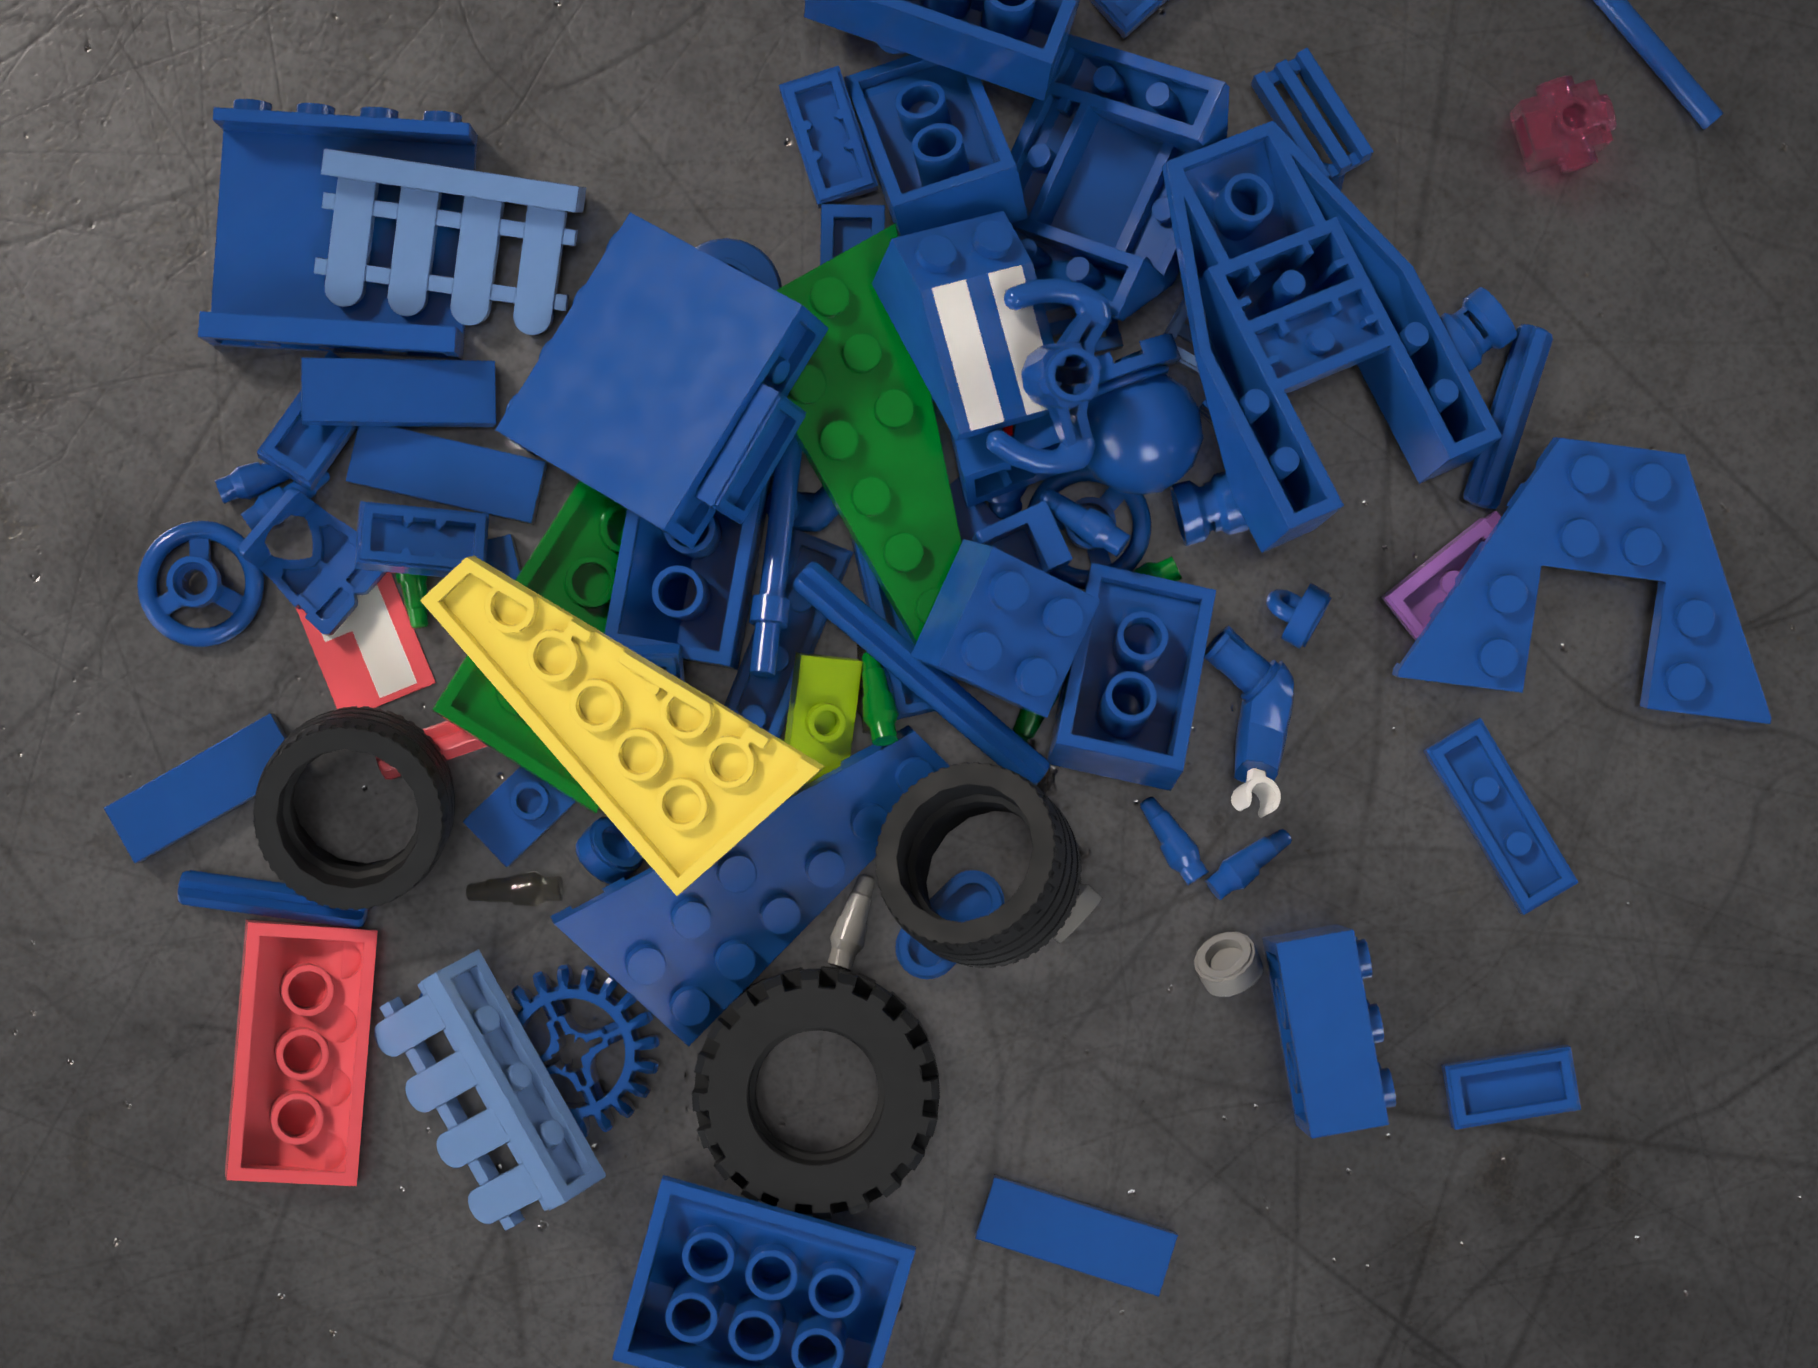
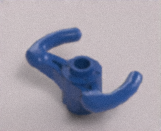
M1060 278L1034 279L1013 286L1005 291L1004 303L1009 309L1017 311L1036 304L1061 303L1071 305L1076 312V317L1057 343L1038 347L1027 356L1021 371L1024 391L1033 403L1049 410L1061 443L1054 450L1037 449L1020 443L1002 430H995L988 435L986 446L989 451L1012 466L1032 473L1062 474L1085 468L1091 461L1096 445L1087 417V408L1089 401L1094 398L1099 390L1098 383L1102 368L1097 356H1094L1095 345L1111 322V309L1109 301L1104 294L1083 283ZM1056 367L1061 373V381L1057 382L1055 379Z

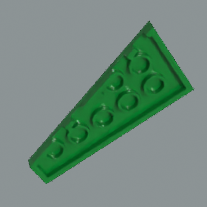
M894 223L776 291L802 304L829 328L786 397L807 412L794 437L915 645L962 542L931 394L872 286L873 279L891 239L898 237L896 224Z
M579 480L515 580L602 633H605L627 508ZM466 655L431 711L591 812L597 813L599 806L470 657Z

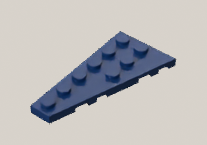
M908 725L897 731L898 739L895 743L886 746L872 744L842 760L840 767L803 785L678 896L674 894L651 867L628 880H625L623 877L602 888L604 893L574 909L569 906L550 917L554 925L689 1047L877 856L875 851L876 847H878V836L882 832L881 827L885 824L886 816L892 811L893 805L900 800L899 797L903 793L905 794L911 785L914 786L918 783L919 779L927 777V774L937 772L942 767L947 768L950 766Z

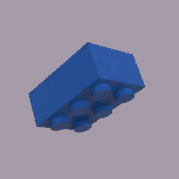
M1338 924L1262 937L1296 1126L1313 1139L1389 1125L1386 1108L1396 1106V1095L1389 1068H1381L1376 1055L1374 1043L1384 1042V1029L1377 1003L1370 1004L1368 999H1366L1363 979L1371 978L1373 975L1371 957L1366 940H1358L1354 934V929Z

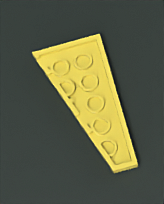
M476 556L466 557L420 600L676 896L687 889L825 767Z

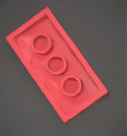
M246 919L225 1164L226 1180L357 1186L378 930Z

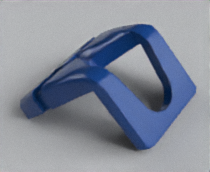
M293 487L283 494L237 549L242 558L259 568L273 581L294 607L302 608L307 613L305 618L326 636L333 635L358 606L357 595L369 594L387 573L354 569L357 531L326 512L299 489ZM287 515L304 517L312 534V557L299 560L274 557L265 543L266 537L272 527Z

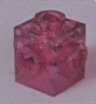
M1571 75L1556 78L1535 88L1537 96L1521 100L1509 113L1527 174L1555 165H1559L1561 174L1589 167L1598 162L1596 153L1601 152L1613 141L1611 131L1616 130V117L1611 100L1605 93L1599 95L1595 79L1575 84Z

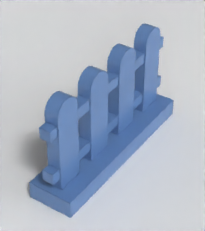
M324 149L321 174L338 177L336 194L323 192L322 208L334 210L328 259L316 257L314 273L326 275L325 293L333 304L348 307L359 303L366 293L367 281L388 284V303L394 312L402 316H413L421 313L428 304L430 291L452 294L450 309L453 317L463 325L472 326L480 324L488 318L491 312L492 300L515 304L513 312L515 325L521 332L528 335H538L547 331L553 323L555 310L567 311L569 295L557 293L563 244L576 246L578 230L566 228L568 212L583 213L587 187ZM379 183L401 186L399 203L377 200ZM442 193L464 196L462 213L441 210ZM505 202L527 205L526 221L503 219ZM375 216L397 219L391 268L369 265ZM438 226L460 229L454 278L432 274ZM501 235L523 238L517 287L494 284Z
M479 949L420 981L421 983L417 984L423 996L406 1007L399 996L379 1007L385 1019L375 1026V1041L380 1050L390 1057H396L404 1052L417 1075L407 1081L405 1086L406 1096L416 1110L426 1113L436 1108L448 1130L437 1139L438 1153L444 1163L452 1168H460L468 1164L480 1186L470 1192L468 1205L478 1221L484 1224H492L499 1220L506 1231L525 1220L519 1209L539 1200L544 1211L547 1209L550 1211L606 1177L603 1168ZM443 1030L455 1053L437 1063L425 1040ZM475 1087L487 1109L468 1119L456 1096ZM507 1143L518 1165L499 1174L488 1153Z

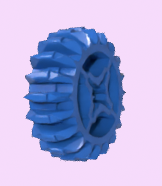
M564 964L559 966L557 970L558 986L553 987L549 976L544 971H539L533 975V982L538 995L534 996L528 988L521 984L514 987L511 993L522 1008L520 1011L513 1007L512 1009L526 1032L533 1016L543 1007L549 1020L546 1025L551 1038L548 1049L539 1057L549 1075L554 1073L564 1075L570 1079L577 1092L581 1091L585 1102L574 1103L565 1101L586 1138L590 1131L589 1117L594 1116L601 1130L607 1132L614 1127L613 1117L609 1110L610 1107L613 1106L625 1118H629L634 1114V1105L625 1096L627 1091L642 1098H646L649 1095L651 1087L646 1082L638 1079L636 1075L637 1072L655 1074L659 1070V1062L654 1059L641 1057V1050H651L660 1045V1037L652 1034L640 1037L638 1028L650 1023L654 1019V1015L648 1010L633 1018L627 1008L638 1000L629 992L620 1001L612 994L619 986V983L609 975L602 988H597L594 986L597 976L596 967L587 965L582 971L580 984L573 982V971L570 965ZM561 999H580L591 1002L606 1011L615 1022L595 1029L584 1028L575 1021L570 1011H566ZM564 1034L575 1035L574 1043L580 1038L584 1039L586 1043L597 1037L603 1039L591 1046L589 1051L581 1057L583 1068L572 1067L573 1059L567 1064L562 1059L550 1065L545 1064V1061L559 1054L558 1051L566 1045ZM623 1039L625 1062L621 1076L613 1089L604 1095L598 1082L600 1076L596 1066L597 1056L602 1049Z

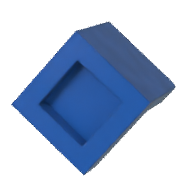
M1046 500L975 532L972 537L973 542L993 546L1048 574L1067 566L1073 559Z

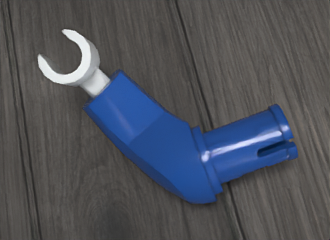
M1228 625L1207 645L1204 659L1218 671L1220 670L1242 691L1241 699L1243 701L1236 730L1234 778L1244 782V784L1238 786L1233 791L1231 803L1236 810L1242 811L1250 806L1253 792L1259 798L1260 808L1258 816L1262 818L1275 811L1281 801V793L1274 780L1278 775L1293 709L1294 678L1282 660L1279 662L1275 660L1268 662Z

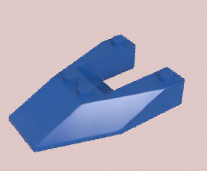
M1274 121L1267 122L1165 162L1162 170L1195 359L1232 497L1261 553L1315 530L1344 506L1287 393L1357 364L1419 484L1472 461L1502 437L1414 267Z

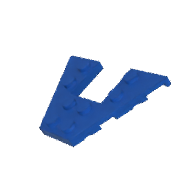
M1553 437L1536 461V468L1528 480L1520 484L1506 506L1508 508L1485 542L1481 541L1455 578V585L1444 601L1438 603L1429 616L1431 617L1430 621L1401 663H1396L1392 671V675L1401 678L1523 693L1541 566L1658 581L1640 706L1654 710L1771 724L1768 705L1686 455L1672 452Z

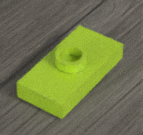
M796 652L784 742L825 766L806 784L840 767L841 761L851 755L863 664L861 660Z

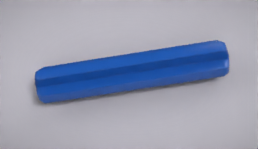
M1521 324L1516 329L1517 338L1512 341L1490 409V414L1502 437L1474 459L1463 493L1464 499L1475 506L1496 509L1500 505L1553 341L1552 334L1538 326Z
M190 870L182 872L178 884V902L188 906L349 928L364 926L368 914V909L366 908L360 910H341L340 908H329L327 905H318L314 901L307 900L303 895L296 894L292 888L290 889L286 886V883Z

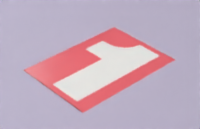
M387 572L369 594L357 595L358 606L333 635H323L305 618L307 613L302 608H296L337 709L357 706V708L363 706L376 708L436 683L415 630L411 627L408 613L391 572Z

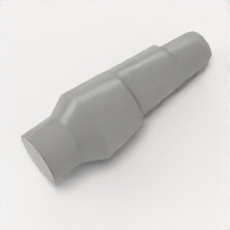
M865 874L858 876L843 912L836 922L830 936L832 949L827 962L832 966L851 971L855 956L864 947L867 931L866 921L875 883L873 877Z

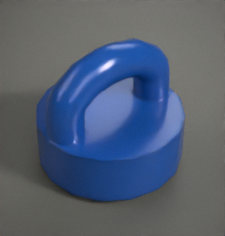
M1310 583L1303 597L1282 589L1270 592L1266 599L1268 609L1273 615L1288 623L1281 639L1299 649L1301 647L1305 648L1332 599L1330 597L1331 593L1313 583Z
M601 817L593 822L575 845L576 854L584 868L598 880L608 884H612L623 877L626 880L641 866L644 860L641 854L608 817Z

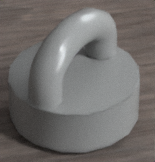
M1224 932L1211 937L1198 949L1194 960L1195 970L1202 984L1211 995L1216 997H1230L1246 991L1256 984L1264 971L1261 957L1254 943L1247 935L1240 932Z

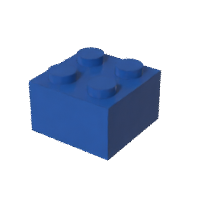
M963 539L910 657L1011 705L1047 718L1100 599L993 546Z

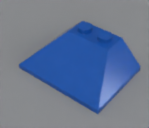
M1069 34L1045 101L1035 98L1011 150L1017 166L1028 218L1011 223L1033 263L1037 279L1060 278L1085 284L1105 295L1109 301L1111 317L1120 321H1124L1173 285L1180 267L1162 166L1166 161L1227 138L1230 87L1226 82Z

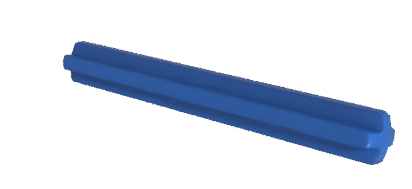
M811 562L807 564L797 575L792 584L797 593L996 764L1025 777L1035 785L1042 780L1050 767L1048 760L948 674L910 657L915 646L819 563Z

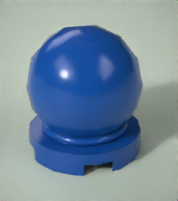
M1163 334L1139 341L1141 350L1116 360L1115 364L1110 351L1097 356L1102 368L1098 383L1099 390L1094 398L1089 401L1087 408V417L1096 446L1092 459L1087 466L1095 479L1122 493L1146 495L1164 491L1179 481L1194 466L1204 439L1200 409L1187 387L1167 375L1169 371L1168 366L1181 359L1172 334Z

